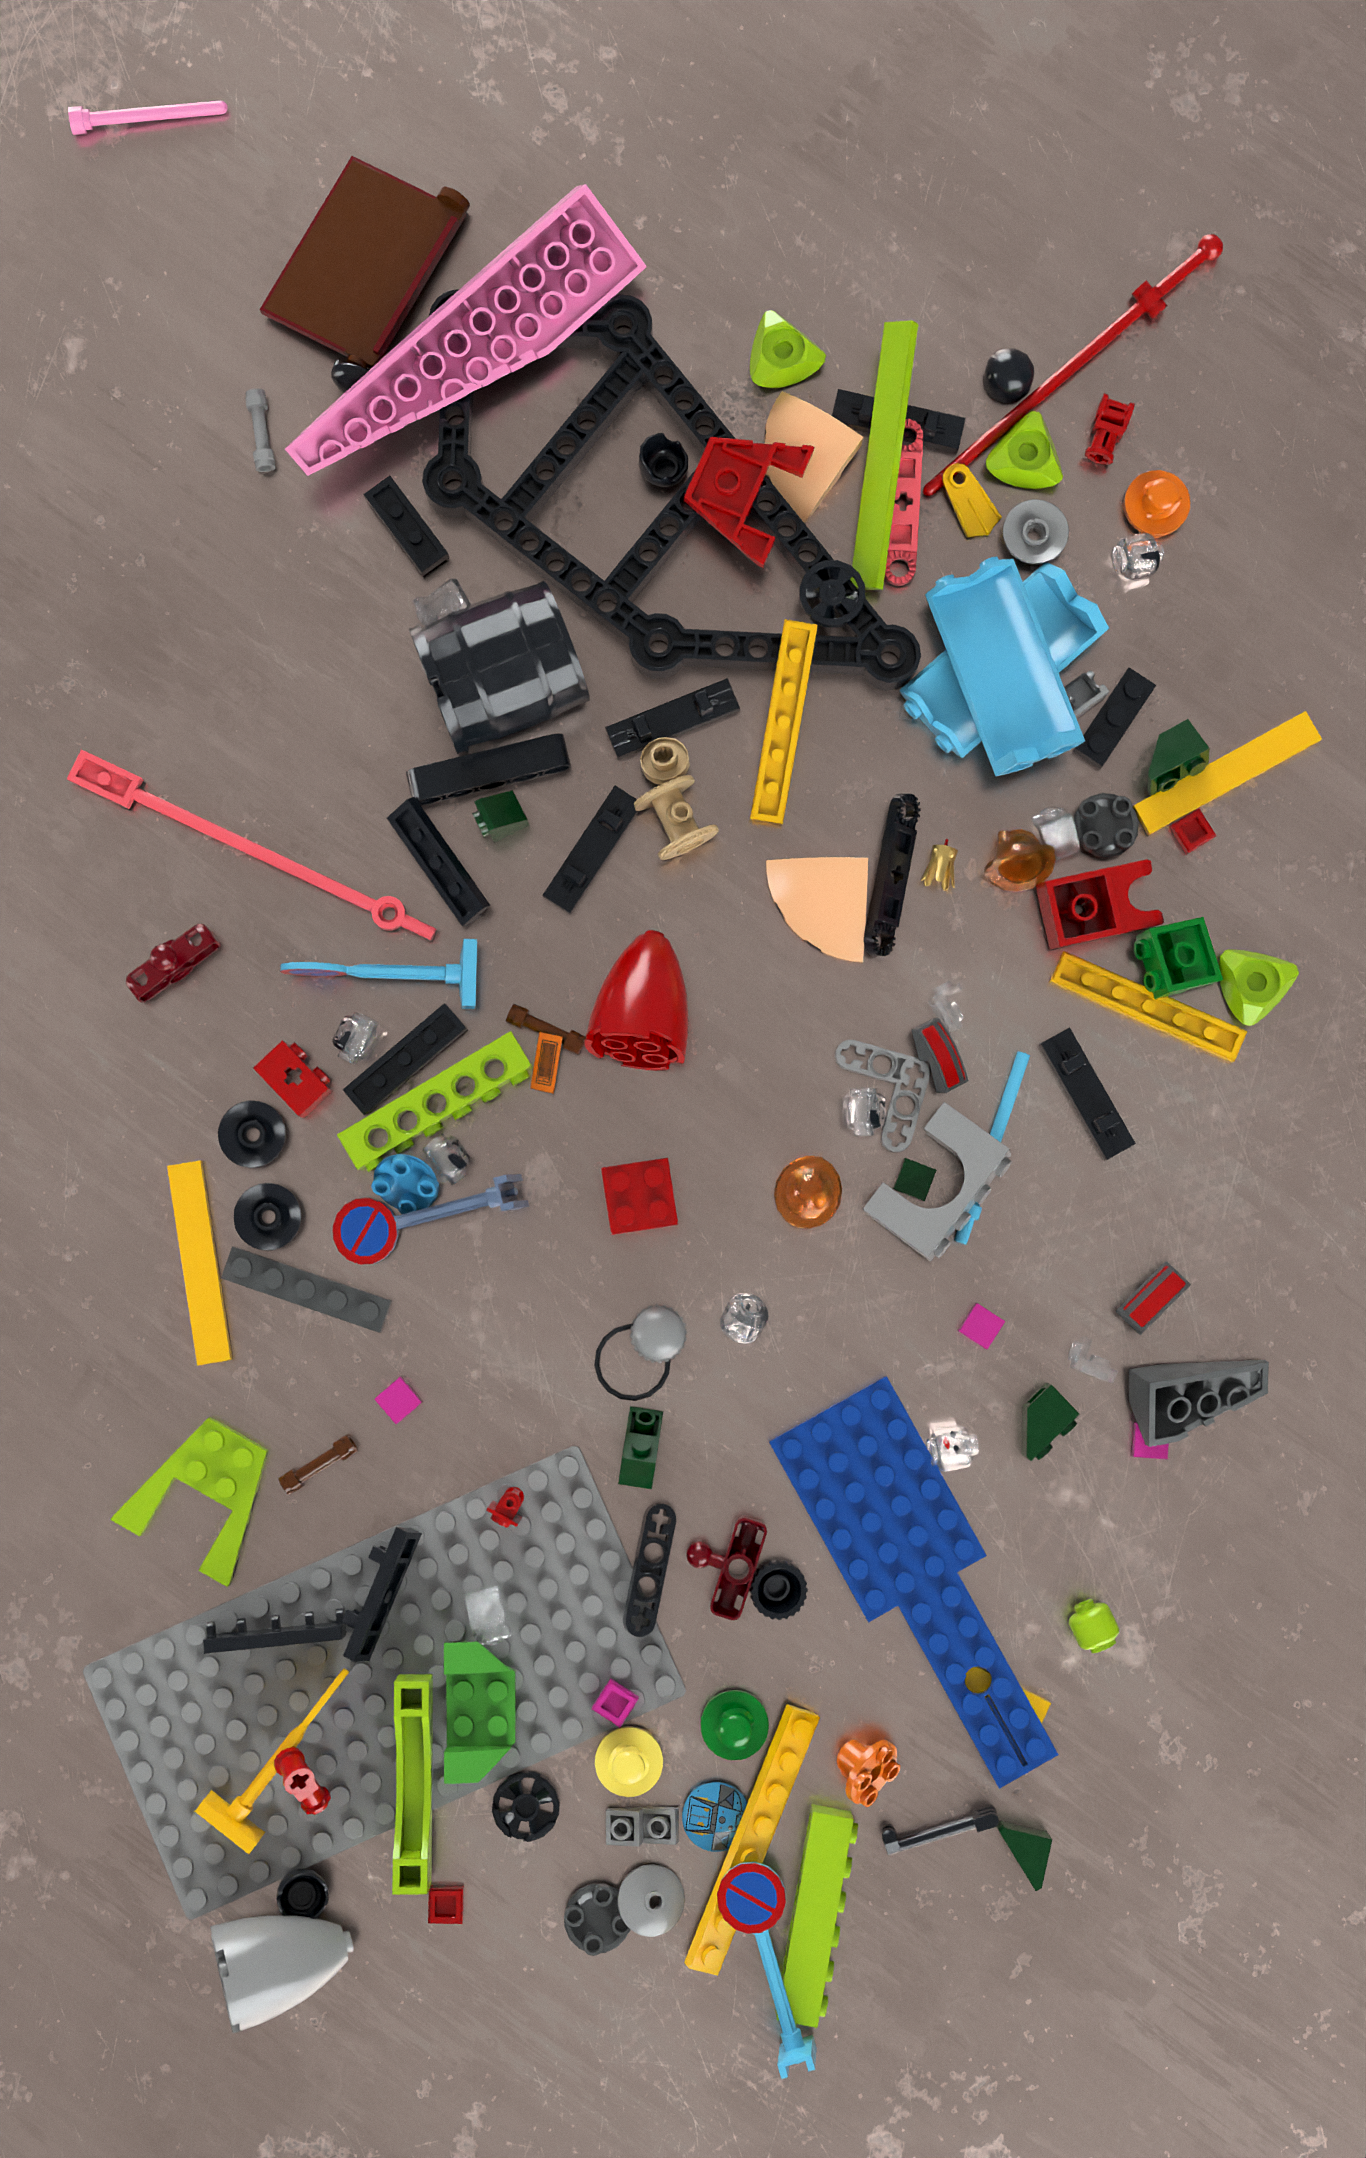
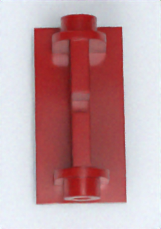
M510 1487L505 1491L498 1503L493 1500L486 1510L492 1513L490 1519L505 1528H509L510 1524L517 1527L523 1517L517 1514L524 1501L523 1491L518 1487Z

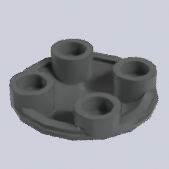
M1108 793L1090 796L1081 802L1074 815L1073 830L1076 840L1086 851L1095 856L1110 858L1121 855L1134 844L1138 836L1139 821L1132 807V802L1125 796Z
M590 1884L579 1889L569 1899L564 1911V1927L569 1939L590 1956H597L600 1953H606L617 1948L626 1939L631 1930L625 1925L619 1914L617 1904L619 1890L607 1884Z

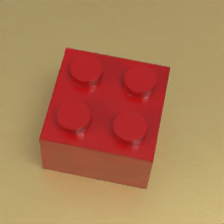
M668 1158L601 1168L611 1235L678 1225Z

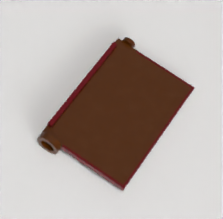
M351 156L260 307L261 314L348 357V363L364 369L367 367L371 369L383 357L466 217V212L470 207L469 201L460 192L446 186L441 188L436 197Z

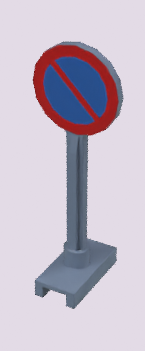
M509 1174L493 1178L495 1186L487 1188L484 1193L395 1216L386 1204L376 1199H355L345 1204L337 1213L333 1224V1240L338 1251L347 1260L360 1265L375 1264L385 1259L392 1252L399 1236L398 1231L402 1228L485 1206H490V1208L500 1206L501 1211L529 1207L528 1200L518 1201V1190L514 1188L513 1184L523 1181L522 1175Z

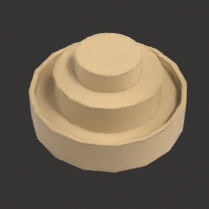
M662 737L649 742L642 750L640 756L643 774L649 781L658 785L685 776L690 766L686 747L674 738Z

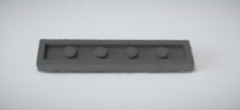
M235 1246L231 1248L221 1279L378 1333L382 1332L392 1300Z

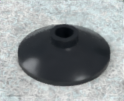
M244 1101L234 1105L225 1113L218 1129L219 1145L225 1156L233 1163L248 1168L261 1167L273 1161L281 1152L286 1138L285 1125L280 1114L270 1105L260 1101ZM256 1128L259 1130L260 1136L256 1141H251L248 1136L249 1131Z
M273 1183L255 1185L246 1190L236 1203L234 1209L235 1229L240 1238L253 1248L259 1250L279 1249L287 1245L296 1236L300 1228V1205L296 1197L281 1185ZM269 1210L275 1213V1220L272 1223H267L264 1220V1214Z

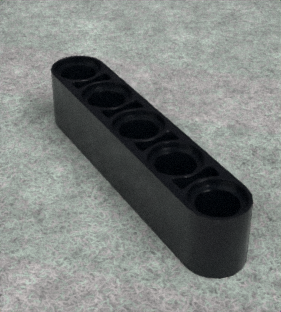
M557 733L415 767L406 771V777L411 797H415L422 806L563 772L571 768L564 735Z

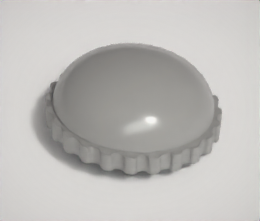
M656 1304L654 1307L648 1306L647 1309H642L641 1313L637 1314V1318L633 1320V1326L630 1328L632 1332L630 1334V1338H632L631 1344L634 1345V1350L639 1353L640 1357L642 1356L646 1361L650 1360L652 1363L668 1362L669 1359H674L675 1355L680 1354L681 1349L685 1346L684 1342L687 1340L685 1336L687 1334L686 1324L683 1323V1318L678 1315L677 1311H673L671 1307L667 1308L666 1305L659 1306Z

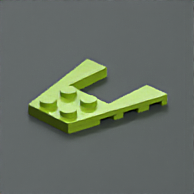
M209 1417L110 1520L139 1537L142 1536L175 1478L232 1510L198 1570L222 1585L229 1587L233 1580L232 1576L235 1565L240 1555L244 1533L249 1523L253 1501L258 1491L269 1450L216 1419Z

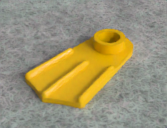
M960 463L950 465L943 473V485L965 537L988 536L1002 516L967 466ZM954 473L962 474L964 479L962 484L954 482Z

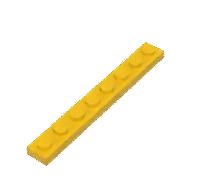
M786 1704L684 1961L690 1969L717 1976L720 1972L736 1931L724 1920L718 1908L717 1892L721 1879L730 1868L742 1862L763 1863L820 1717L814 1712Z

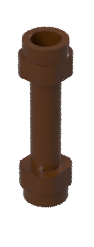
M516 1004L512 1005L506 1018V1022L520 1029L524 1026L537 1033L543 1032L563 1037V1049L579 1055L585 1043L586 1036L574 1030H571L569 1033L530 1015L528 1009Z
M347 1434L334 1442L333 1448L297 1471L292 1469L278 1478L284 1491L291 1495L305 1486L303 1482L339 1459L344 1461L358 1452V1448L350 1435Z

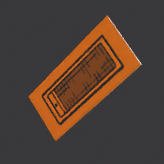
M539 1032L530 1089L554 1094L563 1037Z

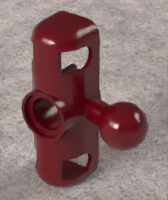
M196 924L177 939L155 946L151 950L150 959L127 975L126 985L137 1001L144 1003L170 984L185 978L194 969V966L215 952L221 944L205 924ZM199 933L202 941L200 945L195 946L190 938ZM145 973L148 981L144 986H141L136 978Z
M746 1516L737 1519L725 1556L713 1553L710 1546L701 1541L692 1543L687 1549V1561L694 1568L701 1569L709 1565L720 1569L710 1602L711 1612L716 1616L734 1621L742 1614L767 1535L765 1524L757 1519ZM742 1524L739 1536L736 1537L738 1525ZM758 1530L764 1532L760 1545L755 1543ZM742 1559L748 1564V1569L743 1575L736 1576L729 1571V1565L733 1560ZM718 1589H722L718 1602H715ZM738 1595L743 1597L740 1610L734 1608Z

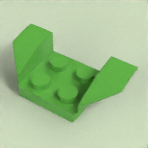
M478 1641L444 1642V1675H446L447 1747L444 1751V1784L479 1783L511 1749L516 1741V1670L503 1664Z

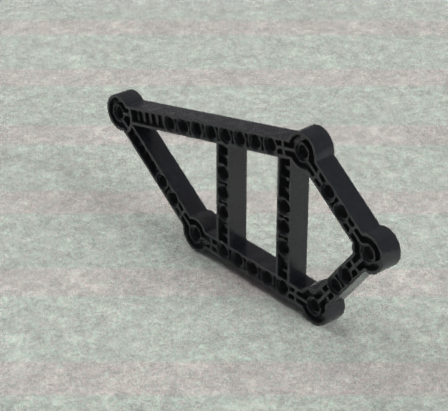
M459 289L450 290L440 295L432 304L429 316ZM619 294L614 296L556 347L599 349L606 359L614 363L502 499L484 486L479 466L471 457L473 392L440 409L438 454L428 461L423 471L422 479L428 502L432 508L445 517H467L628 644L632 663L641 674L651 679H665L674 676L683 666L776 671L781 633L684 629L678 619L668 614L654 613L647 615L633 604L634 600L702 518L695 510H686L681 506L695 471L605 581L531 523L644 384L701 455H703L710 437L736 439L653 338L652 317L649 309L641 300L631 295ZM620 325H626L631 328L630 332L626 334H620L615 329ZM660 375H667L672 378V381L668 384H660L656 381V378ZM681 400H688L693 404L691 408L684 410L676 406L677 402ZM455 415L464 418L462 423L458 425L448 423V420ZM586 419L596 423L591 429H583L579 424ZM701 425H708L713 431L708 435H702L696 429ZM565 444H570L575 448L571 454L567 455L560 453L558 450ZM544 469L554 472L553 477L547 480L540 479L537 475ZM765 476L749 514L765 533L775 537L774 545L803 579V576L812 566L825 560L834 559ZM452 479H458L462 482L460 487L454 490L447 489L445 485ZM762 500H768L775 507L770 511H764L757 504ZM508 519L513 522V525L508 530H500L496 527L497 523L500 520ZM668 524L678 529L671 536L663 534L660 530L664 525ZM783 525H788L795 530V533L791 536H783L779 533L778 529ZM529 539L536 540L539 543L537 548L531 551L521 547ZM649 549L655 551L657 557L654 560L645 561L640 557V554L644 550ZM808 550L814 553L816 558L811 562H805L800 559L798 554ZM557 559L563 561L565 565L558 571H552L548 569V563ZM822 569L816 572L823 582L829 580L827 570ZM850 579L843 584L846 592L857 591V587ZM578 580H586L591 584L585 591H577L573 588L574 583ZM866 599L858 616L842 626V629L849 637L816 635L809 673L863 675L865 680L873 687L885 691L898 690L905 686L914 677L921 658L920 644L914 634L905 627L894 624L887 625ZM604 600H611L616 604V607L609 612L600 610L598 606ZM842 605L835 609L836 618L849 614ZM656 640H661L668 647L665 651L657 653L651 650L650 645ZM726 643L732 646L734 651L728 656H722L717 653L716 647ZM754 645H760L765 648L767 653L763 657L757 658L750 654L749 649ZM887 651L893 652L898 657V662L887 664L882 660L881 654Z

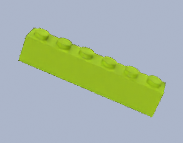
M811 1804L781 1975L795 2024L818 2028L819 2017H825L827 2012L828 1995L823 1994L825 1982H831L833 1977L834 1961L829 1959L831 1947L837 1948L839 1943L840 1926L835 1924L837 1913H843L845 1908L846 1892L841 1890L843 1878L849 1879L852 1857H847L849 1843H856L858 1823L853 1822L854 1819L851 1811ZM775 2007L776 2020L779 2021L778 2014H777L776 2007Z

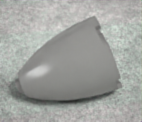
M291 1915L257 1916L210 1926L215 1958L232 2033L243 2031L273 2019L302 2003L322 1988L348 1961V1953L354 1951L349 1930L343 1932L341 1925L322 1919Z

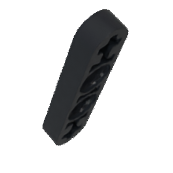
M666 1504L651 1505L643 1517L623 1615L625 1630L636 1637L649 1635L656 1624L676 1525L675 1512ZM660 1509L664 1510L663 1516L668 1517V1523L661 1524L659 1534H666L665 1541L655 1537L647 1538L648 1531L656 1532L657 1523L652 1521V1515L659 1514ZM651 1543L658 1544L662 1550L661 1558L655 1563L648 1562L644 1556L646 1546ZM644 1577H650L655 1583V1590L648 1597L641 1596L637 1590L639 1580ZM634 1599L644 1603L652 1602L651 1609L647 1607L643 1609L642 1616L648 1619V1623L646 1626H640L639 1631H635L636 1625L631 1623L632 1616L637 1617L640 1606L633 1605Z

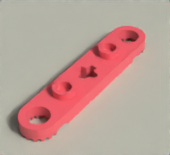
M911 419L905 420V428L911 429L915 433L916 440L911 445L906 446L902 444L895 500H899L900 495L904 494L908 501H912V505H907L906 510L901 511L900 506L894 504L885 570V579L895 586L908 584L916 572L923 429L920 424ZM903 560L906 562L909 572L904 577H895L890 571V565L893 561Z

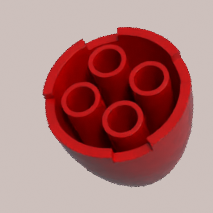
M648 930L645 934L639 935L623 951L604 980L590 1016L585 1047L597 1058H603L605 1054L615 1060L622 1061L621 1066L642 1070H668L670 1063L677 1062L683 1064L685 1061L688 1039L687 993L682 970L670 941L664 937L663 933Z

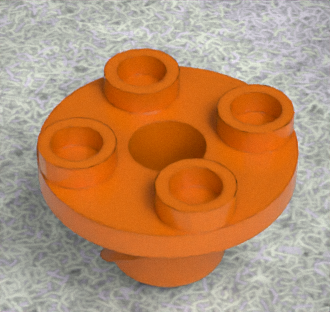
M1152 470L1139 475L1132 481L1125 493L1122 507L1129 523L1136 530L1151 538H1160L1161 536L1173 533L1184 523L1189 514L1191 502L1188 489L1181 479L1167 471Z
M850 1740L840 1749L836 1763L842 1775L847 1779L845 1791L846 1796L856 1804H862L865 1807L871 1806L887 1781L891 1782L896 1778L900 1771V1764L896 1762L897 1748L888 1740H880L873 1745L864 1746L858 1740Z

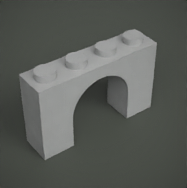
M945 1102L937 1110L924 1130L929 1137L957 1156L963 1164L964 1183L956 1198L939 1208H922L912 1204L883 1182L863 1208L868 1216L930 1262L935 1256L940 1258L951 1244L948 1238L955 1229L961 1231L971 1218V1214L968 1213L975 1202L981 1204L986 1199L992 1189L988 1185L996 1175L1002 1177L1012 1163L1009 1159L1011 1152L1008 1147Z

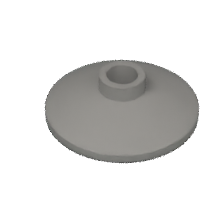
M1032 499L1019 503L1008 513L1003 525V539L1007 549L1015 558L1028 564H1044L1054 560L1064 550L1069 537V526L1066 517L1057 506L1045 500ZM1035 531L1039 534L1040 539L1031 540L1028 533Z
M655 1864L643 1865L631 1871L623 1880L617 1898L619 1914L625 1925L633 1932L648 1937L659 1936L671 1930L679 1921L685 1903L684 1890L677 1876L669 1869ZM657 1895L660 1900L659 1905L656 1908H651L649 1900L652 1896Z

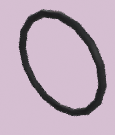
M627 1324L613 1329L603 1337L596 1350L594 1366L598 1380L607 1392L619 1399L637 1401L652 1396L662 1388L669 1375L671 1359L665 1362V1371L659 1383L647 1393L636 1396L623 1395L610 1388L603 1379L599 1366L601 1351L607 1340L612 1336L633 1326V1324Z

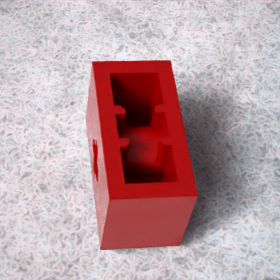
M282 1040L253 1069L299 1117L305 1118L333 1092L327 1085L331 1079L318 1066L312 1069L304 1061L308 1055L297 1043L294 1042L289 1045ZM292 1070L298 1073L302 1071L299 1075L302 1082L299 1085L294 1082L289 1083L292 1080V1076L289 1074Z

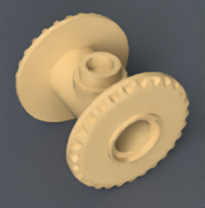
M691 775L667 781L648 791L634 802L636 811L654 807L671 841L669 845L658 852L657 855L661 860H667L684 854L707 842L719 832L717 825H709L699 829L693 818L692 808L686 803L682 792L695 782Z

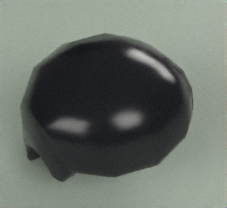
M1015 348L1000 349L990 356L987 362L983 381L984 388L993 399L1002 403L1018 402L1030 391L1034 379V365L1028 354Z
M336 360L331 371V378L339 390L345 393L370 369H364L348 362L339 363V360Z
M657 433L647 437L640 446L638 465L642 476L647 481L660 487H671L680 483L688 471V455L680 441H671L665 437L664 433Z
M297 1869L288 1873L281 1880L277 1888L276 1900L278 1909L283 1916L318 1918L329 1900L328 1887L324 1878L311 1869Z

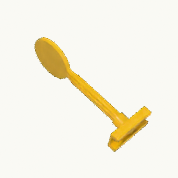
M343 1668L303 1722L288 1734L242 1796H237L229 1804L211 1790L195 1810L198 1815L246 1853L250 1854L265 1834L247 1816L253 1810L252 1804L277 1773L274 1767L276 1756L284 1749L296 1748L301 1742L308 1725L350 1672L346 1668Z

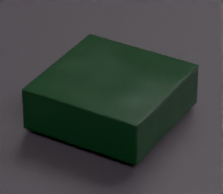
M904 1158L893 1190L925 1201L937 1170Z

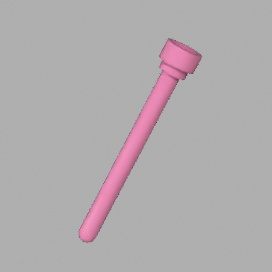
M221 100L90 112V109H83L82 106L69 107L68 115L72 134L79 135L87 134V130H93V126L221 115L227 112L228 107Z

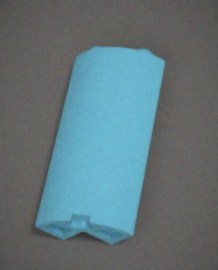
M991 557L979 564L980 569L968 577L955 578L954 575H947L938 579L935 582L936 586L928 591L925 596L995 776H1001L1033 766L1032 763L1046 757L1052 759L1085 742V739L1014 559L999 560L998 557Z
M1047 562L1042 564L1023 581L1059 673L1109 629V626L1097 604L1077 595L1065 570ZM944 650L899 691L906 700L903 704L905 710L912 718H920L936 736L935 741L938 746L946 753L952 750L963 758L982 740L947 650Z

